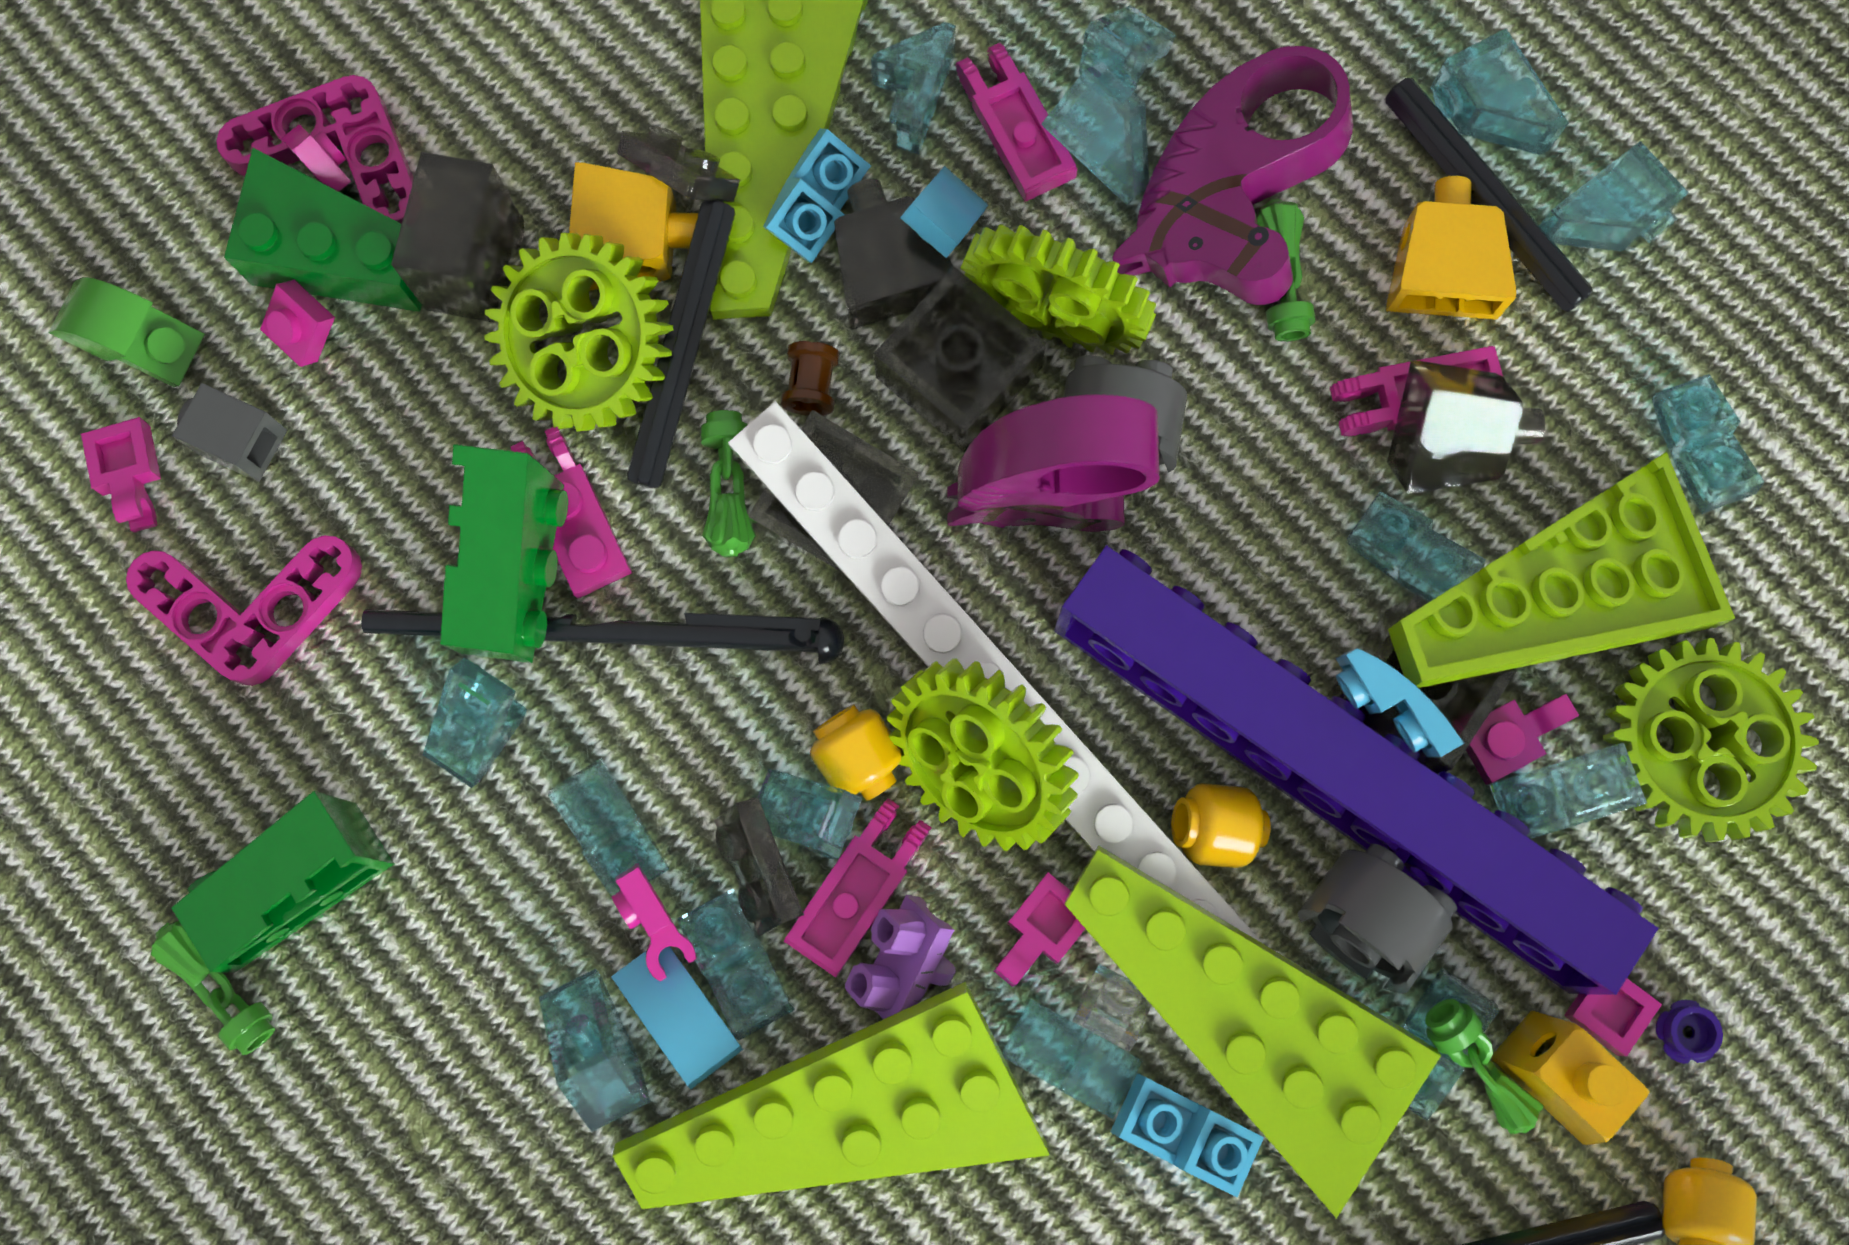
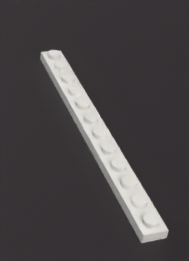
M776 401L728 442L732 450L927 667L935 661L944 667L951 659L957 658L965 671L974 661L980 662L986 679H989L995 672L1000 670L1004 674L1005 688L1011 692L1021 684L1026 687L1024 702L1029 707L1040 703L1046 706L1045 712L1040 719L1045 725L1054 724L1061 726L1063 730L1054 738L1055 744L1073 750L1074 754L1063 765L1077 771L1079 776L1070 786L1078 793V796L1068 807L1072 812L1065 820L1094 852L1098 845L1263 943Z

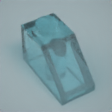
M1506 28L1447 58L1430 87L1433 91L1436 106L1446 118L1452 120L1460 134L1529 153L1541 155L1550 150L1569 124Z
M1100 62L1083 71L1041 125L1120 200L1128 205L1145 192L1149 182L1145 101L1134 92L1137 89V85L1128 73L1114 64L1107 66L1105 63Z
M1639 141L1553 208L1539 226L1558 245L1623 252L1640 237H1643L1649 244L1678 220L1672 210L1689 192L1650 150Z
M596 968L539 997L556 1083L591 1132L650 1102L639 1057L606 985Z

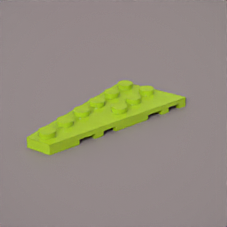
M700 0L707 200L725 202V204L733 207L736 213L710 306L713 320L772 316L791 250L790 247L763 226L785 182L820 128L829 130L841 91L840 83L848 57L852 54L857 38L856 30L868 0Z
M1665 452L1458 585L1390 627L1388 632L1404 677L1418 688L1716 628L1735 619V616L1667 452Z
M1098 845L1065 901L1066 907L1337 1219L1440 1059L1439 1051L1436 1047Z
M965 981L615 1143L612 1157L642 1209L1049 1156L1050 1154L1047 1142Z

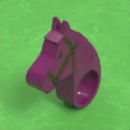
M1286 46L1268 51L1238 66L1214 84L1186 115L1161 155L1143 195L1138 213L1137 229L1112 256L1113 262L1120 264L1117 272L1119 274L1135 276L1151 271L1169 288L1176 282L1191 283L1205 281L1215 284L1246 303L1253 305L1273 303L1283 297L1293 283L1288 246L1278 232L1258 226L1253 205L1324 172L1338 161L1348 147L1353 131L1350 87L1348 77L1337 60L1329 54L1312 47ZM1297 89L1314 91L1328 98L1335 106L1332 114L1323 125L1310 134L1296 139L1276 140L1262 136L1253 129L1247 131L1250 119L1256 109L1270 97L1284 91Z
M1078 395L1030 405L1001 417L984 429L970 443L958 466V481L947 487V498L958 499V506L947 514V525L958 526L982 523L1000 528L1005 526L1042 525L1085 532L1110 531L1124 526V495L1148 489L1154 486L1160 479L1157 409L1145 401L1131 397Z

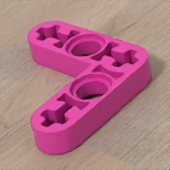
M345 76L235 117L226 122L219 130L216 139L217 150L234 171L245 176L251 153L245 156L241 154L244 150L243 141L252 138L254 142L251 144V149L255 148L286 165L300 161L299 158L281 138L288 133L289 125L293 119L300 115H312L316 117V124L310 135L315 137L322 131L336 147L342 146L364 205L411 229L415 228L422 219L424 211L423 202L386 105L373 84L362 76ZM360 97L362 100V111L352 114L350 112L352 109L350 101ZM330 107L332 110L330 113L335 119V123H330L322 111L323 109ZM270 129H273L277 137L280 139V144H273L272 140H274V138L269 133ZM374 143H383L389 146L388 157L383 163L372 167L361 164V154L367 146ZM390 182L392 188L401 199L399 201L400 210L396 213L390 214L386 209L389 207V202L380 184Z
M326 535L314 538L295 555L243 613L189 566L163 551L146 552L134 559L128 568L126 583L129 592L139 603L216 671L234 682L253 686L269 679L355 586L361 576L362 563L355 549L335 536ZM326 554L337 558L336 562L341 567V570L335 576L326 572L323 573L325 569L319 562ZM157 569L165 573V579L173 587L183 592L176 600L170 595L154 588L156 584L150 577ZM302 577L311 582L312 586L322 591L317 598L313 593L297 584ZM298 595L303 603L301 617L293 625L279 626L274 618V609L278 601L285 596ZM213 603L217 611L216 623L209 631L202 634H194L188 622L192 610L199 604ZM261 624L264 629L279 636V640L273 643L265 639L264 634L255 630L256 627ZM242 645L253 648L251 653L257 661L251 668L241 665V658L236 654Z

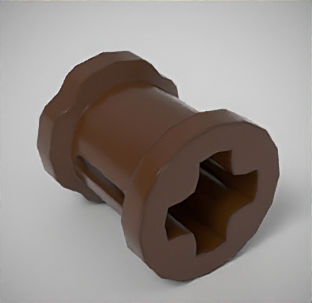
M798 341L789 344L787 351L788 360L791 362L788 390L781 395L780 405L787 411L799 415L825 416L831 414L835 404L834 399L829 396L832 369L838 365L839 351L833 346L821 342Z

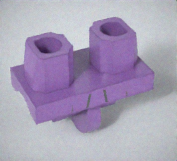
M906 895L900 909L879 910L871 927V941L880 951L874 964L860 963L853 966L845 983L846 991L859 1006L876 1011L882 1019L920 1003L930 983L946 986L953 979L956 972L955 967L943 955L954 929L932 914L927 908L926 902L918 896Z

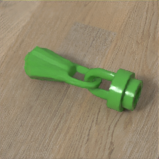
M1271 199L1267 204L1259 208L1256 218L1258 226L1278 232L1286 241L1293 272V283L1286 294L1280 298L1281 304L1275 305L1266 311L1267 326L1270 331L1274 332L1276 340L1283 342L1296 341L1308 337L1311 334L1310 326L1316 321L1314 305L1306 301H1297L1296 290L1300 287L1302 280L1299 249L1304 216L1296 203L1282 201L1281 199Z
M733 410L710 412L706 415V423L701 426V444L708 448L718 449L719 461L713 464L710 473V504L702 537L705 538L711 550L723 557H737L738 554L749 549L750 544L756 537L745 504L744 474L740 465L733 460V450L728 444L748 424L742 422V414ZM732 473L733 493H721V476L723 480H729Z
M179 921L166 923L156 932V940L152 945L151 956L155 957L156 962L182 978L203 1003L211 1008L224 1025L218 1037L229 1050L238 1049L242 1055H247L264 1044L272 1036L275 1028L270 1023L273 1015L262 1002L249 1006L234 992L230 981L222 972H210ZM208 975L219 985V988L213 989L211 992L201 983ZM231 1003L240 1012L233 1018L225 1010Z
M1446 999L1434 1005L1425 1018V1023L1428 1026L1427 1037L1439 1052L1448 1054L1455 1063L1463 1067L1475 1069L1484 1081L1485 1090L1493 1112L1502 1128L1507 1129L1510 1134L1527 1133L1533 1129L1544 1105L1500 1071L1490 1060L1493 1056L1492 1042L1483 1032L1482 1021L1468 1004L1459 1003L1456 999ZM1467 1047H1468V1055L1464 1054V1052L1462 1051L1463 1049H1465V1048H1467Z

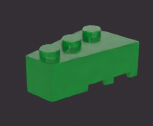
M252 148L224 258L251 285L275 289L276 284L296 280L311 295L416 312L421 311L433 258L413 229Z
M313 791L218 870L212 871L193 882L187 889L189 894L171 909L209 971L235 973L395 863L356 803Z

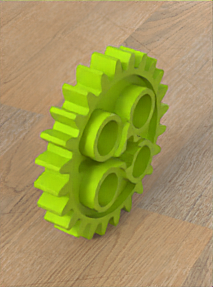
M1000 224L996 231L985 227L981 235L975 233L960 267L965 272L963 280L973 284L971 292L987 297L984 303L986 306L1001 308L1004 311L1001 317L1004 319H1012L1022 325L1024 330H1039L1046 339L1050 340L1053 336L1060 338L1070 348H1072L1074 343H1078L1091 353H1094L1096 346L1113 355L1115 349L1129 353L1131 347L1139 349L1142 342H1145L1156 317V314L1153 313L1156 303L1147 300L1150 294L1149 290L1135 286L1138 280L1136 276L1119 274L1117 272L1119 263L1113 261L1106 262L1097 256L1098 251L1095 249H1088L1086 251L1077 249L1074 240L1071 238H1066L1063 243L1055 241L1047 230H1042L1040 236H1035L1023 225L1018 226L1016 233L1003 224Z
M561 233L559 241L557 238H539V251L529 248L520 249V259L524 267L520 265H504L502 268L511 282L510 286H492L491 288L495 296L502 301L501 309L485 310L486 316L499 322L498 330L484 335V339L491 343L500 344L501 352L489 360L490 365H506L508 372L501 379L500 387L518 386L520 390L516 395L514 405L522 407L534 404L532 419L543 421L550 420L553 417L554 428L558 427V429L572 428L574 425L578 432L594 430L596 424L599 428L611 427L616 425V415L620 418L636 415L635 405L632 400L643 402L651 401L653 398L645 381H660L665 378L664 373L654 365L655 358L672 356L670 349L658 344V336L673 331V325L657 322L656 314L669 305L668 300L651 299L649 293L659 281L657 277H637L643 260L640 257L630 256L622 259L624 245L607 242L604 245L603 238L599 235L584 234L581 239L580 234ZM594 281L599 287L600 293L599 301L595 308L589 297L590 286ZM543 301L548 311L545 325L542 324L539 317V309ZM619 313L622 315V321L619 324L578 334L573 338V342L553 343L538 352L535 350L537 342L550 337H559L580 331L583 328V323H602ZM612 339L615 341L619 353L617 363L614 366L611 364L607 353L608 345ZM560 359L566 365L567 375L564 383L559 379L557 372Z
M1707 638L1696 643L1695 649L1688 640H1684L1671 646V654L1663 648L1648 655L1650 666L1641 663L1630 668L1628 672L1635 684L1626 682L1615 687V694L1626 705H1619L1606 710L1605 715L1611 720L1620 723V729L1603 735V741L1620 745L1621 754L1609 759L1607 765L1610 767H1626L1629 775L1622 779L1617 787L1619 790H1628L1635 787L1639 789L1641 795L1633 807L1637 812L1654 806L1659 808L1655 818L1656 827L1671 826L1679 819V837L1684 839L1697 836L1701 830L1705 842L1722 841L1726 833L1731 840L1750 837L1751 828L1758 832L1774 827L1771 814L1780 817L1791 815L1794 812L1786 796L1796 797L1808 793L1809 789L1796 778V775L1817 769V765L1802 757L1801 753L1802 749L1818 745L1819 739L1801 734L1799 726L1814 719V715L1809 712L1794 711L1792 704L1801 697L1803 692L1801 689L1783 692L1780 689L1779 685L1787 672L1784 668L1768 674L1761 671L1765 659L1764 653H1756L1741 661V645L1739 642L1728 644L1718 652L1714 638ZM1701 683L1710 687L1715 694L1716 704L1714 710L1707 707L1701 700L1699 693ZM1670 698L1673 699L1676 710L1670 707ZM1659 724L1668 728L1673 735L1674 748L1672 752L1662 748L1658 742L1656 733ZM1748 728L1755 731L1761 739L1762 749L1760 755L1753 752L1747 743ZM1707 769L1714 773L1719 780L1720 792L1717 798L1710 795L1705 788L1703 779ZM1744 769H1746L1751 775V780L1749 782L1747 780L1746 772L1744 771Z
M957 658L951 659L944 667L935 661L924 671H918L901 687L902 690L892 699L891 702L896 708L887 716V721L896 729L889 735V738L894 745L903 749L899 765L909 767L912 772L905 779V783L911 786L922 787L925 793L922 795L920 803L922 805L935 803L939 806L938 820L941 823L946 822L950 817L958 821L960 836L965 837L973 829L977 832L982 846L986 847L996 838L1003 851H1008L1015 843L1023 850H1027L1035 841L1042 844L1072 812L1068 807L1077 798L1078 793L1070 786L1079 776L1077 771L1063 765L1074 754L1073 750L1055 744L1054 738L1063 729L1060 725H1045L1040 717L1046 709L1043 703L1029 707L1024 702L1026 687L1024 685L1017 686L1012 692L1005 688V679L1002 671L998 670L989 679H986L980 662L974 661L964 671Z

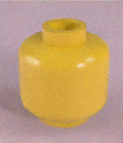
M855 704L832 716L813 731L817 740L810 749V756L836 795L851 797L861 793L864 799L869 801L896 783L897 779L891 771L899 765L903 750L893 744L889 738L892 732L876 710L866 709L859 711Z
M1200 783L1190 789L1185 797L1177 800L1172 813L1171 830L1174 843L1177 847L1182 848L1190 862L1204 866L1242 868L1250 864L1259 852V848L1265 847L1268 843L1271 822L1268 813L1262 810L1259 799L1251 789L1241 786Z
M1692 1158L1690 1160V1167L1673 1170L1664 1180L1662 1225L1668 1239L1678 1245H1754L1756 1192L1750 1183L1738 1176L1732 1175L1733 1166L1731 1164L1712 1158Z

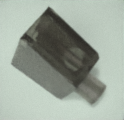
M865 179L852 185L848 189L847 194L853 213L840 216L834 221L850 329L860 328L956 298L957 274L949 257L945 258L900 218L915 198L906 196L887 202L881 182L878 179Z
M1411 361L1387 463L1406 493H1419L1497 480L1505 474L1513 445L1539 444L1542 441L1545 433V417L1540 408H1523L1521 398L1505 378L1499 374L1425 361Z

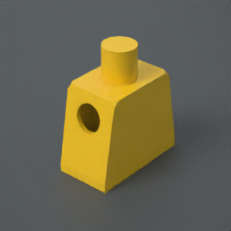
M575 162L569 233L580 234L581 239L584 234L602 236L604 245L607 242L621 243L624 245L622 259L630 256L640 257L643 260L637 277L653 276L657 277L658 282L670 279L672 276L674 248L689 249L698 213L676 212V200L670 183L663 178L589 163ZM595 281L590 286V290L599 289Z
M1463 176L1440 178L1435 182L1434 202L1423 201L1417 203L1405 222L1388 294L1386 312L1498 320L1516 298V285L1504 212L1497 206L1472 205L1470 179Z
M1536 1011L1529 1012L1491 1057L1524 1090L1542 1102L1543 1108L1583 1145L1609 1141L1650 1093L1643 1083L1579 1025ZM1544 1042L1551 1046L1545 1053L1535 1057L1537 1050Z

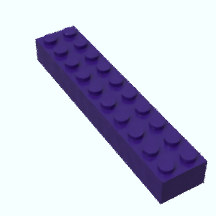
M1107 545L1063 604L1054 632L1365 851L1371 844H1378L1393 852L1404 864L1402 872L1422 887L1430 885L1444 892L1456 904V915L1567 993L1617 995L1659 929L1640 915L1643 907L1636 900L1615 888L1607 887L1603 890L1583 876L1586 868L1577 859L1555 848H1551L1549 852L1527 837L1530 829L1522 821L1502 810H1495L1492 813L1472 799L1475 792L1467 783L1450 773L1442 771L1437 775L1417 761L1420 756L1419 752H1413L1403 739L1392 734H1386L1385 737H1382L1363 723L1365 715L1350 702L1337 696H1333L1329 700L1310 687L1309 684L1312 680L1301 668L1284 659H1279L1277 663L1255 649L1258 642L1249 632L1231 622H1226L1222 626L1202 612L1205 605L1194 594L1177 585H1174L1170 590L1150 576L1152 568L1142 558L1126 549H1121L1117 553Z

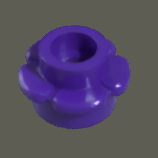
M1685 999L1675 1001L1671 1004L1668 1012L1660 1013L1656 1021V1035L1664 1043L1663 1051L1669 1058L1678 1063L1687 1064L1690 1060H1694L1696 1063L1706 1062L1714 1056L1722 1044L1723 1030L1718 1018L1710 1010L1700 1007L1696 1001ZM1685 1026H1689L1693 1031L1692 1036L1688 1039L1684 1037L1682 1032Z

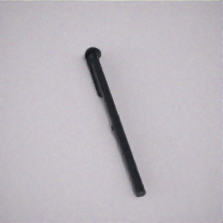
M365 609L362 614L361 625L363 632L369 634L441 637L442 612ZM688 612L684 613L686 623L618 620L590 625L575 624L576 614H567L562 617H547V631L544 640L555 642L818 653L819 664H827L834 661L841 654L844 647L842 629L835 621L825 617L807 618Z

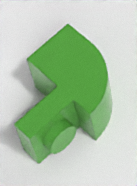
M82 277L74 281L48 332L105 361L117 359L172 387L180 386L205 335L189 325L153 308V302L118 286L89 277Z

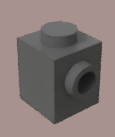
M201 383L194 397L187 400L182 406L177 418V427L172 437L196 454L260 482L288 430L267 412Z

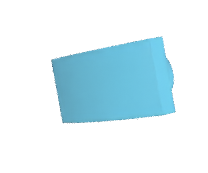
M820 128L785 182L763 227L807 262L812 263L844 218L845 214L840 211L871 165L828 129Z
M944 166L900 218L916 231L924 241L928 242L947 258L983 214L988 204Z
M1358 648L1336 658L1343 670L1336 675V679L1350 703L1356 709L1364 705L1369 714L1382 713L1395 705L1400 715L1393 718L1394 724L1402 739L1413 752L1422 749L1426 757H1442L1464 744L1436 705L1400 672L1377 657Z
M671 947L664 948L659 954L658 961L663 966L667 976L661 982L655 979L649 972L645 951L611 977L675 1070L691 1090L743 1049Z
M1138 1073L1110 1131L1117 1137L1235 1197H1238L1264 1139L1263 1136Z

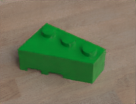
M453 444L452 465L464 466L462 505H449L448 525L460 527V539L456 565H445L440 644L461 654L533 663L535 648L542 646L547 631V616L542 611L546 587L553 585L557 574L558 558L556 551L553 550L556 528L562 527L567 517V492L563 490L564 484L529 453Z

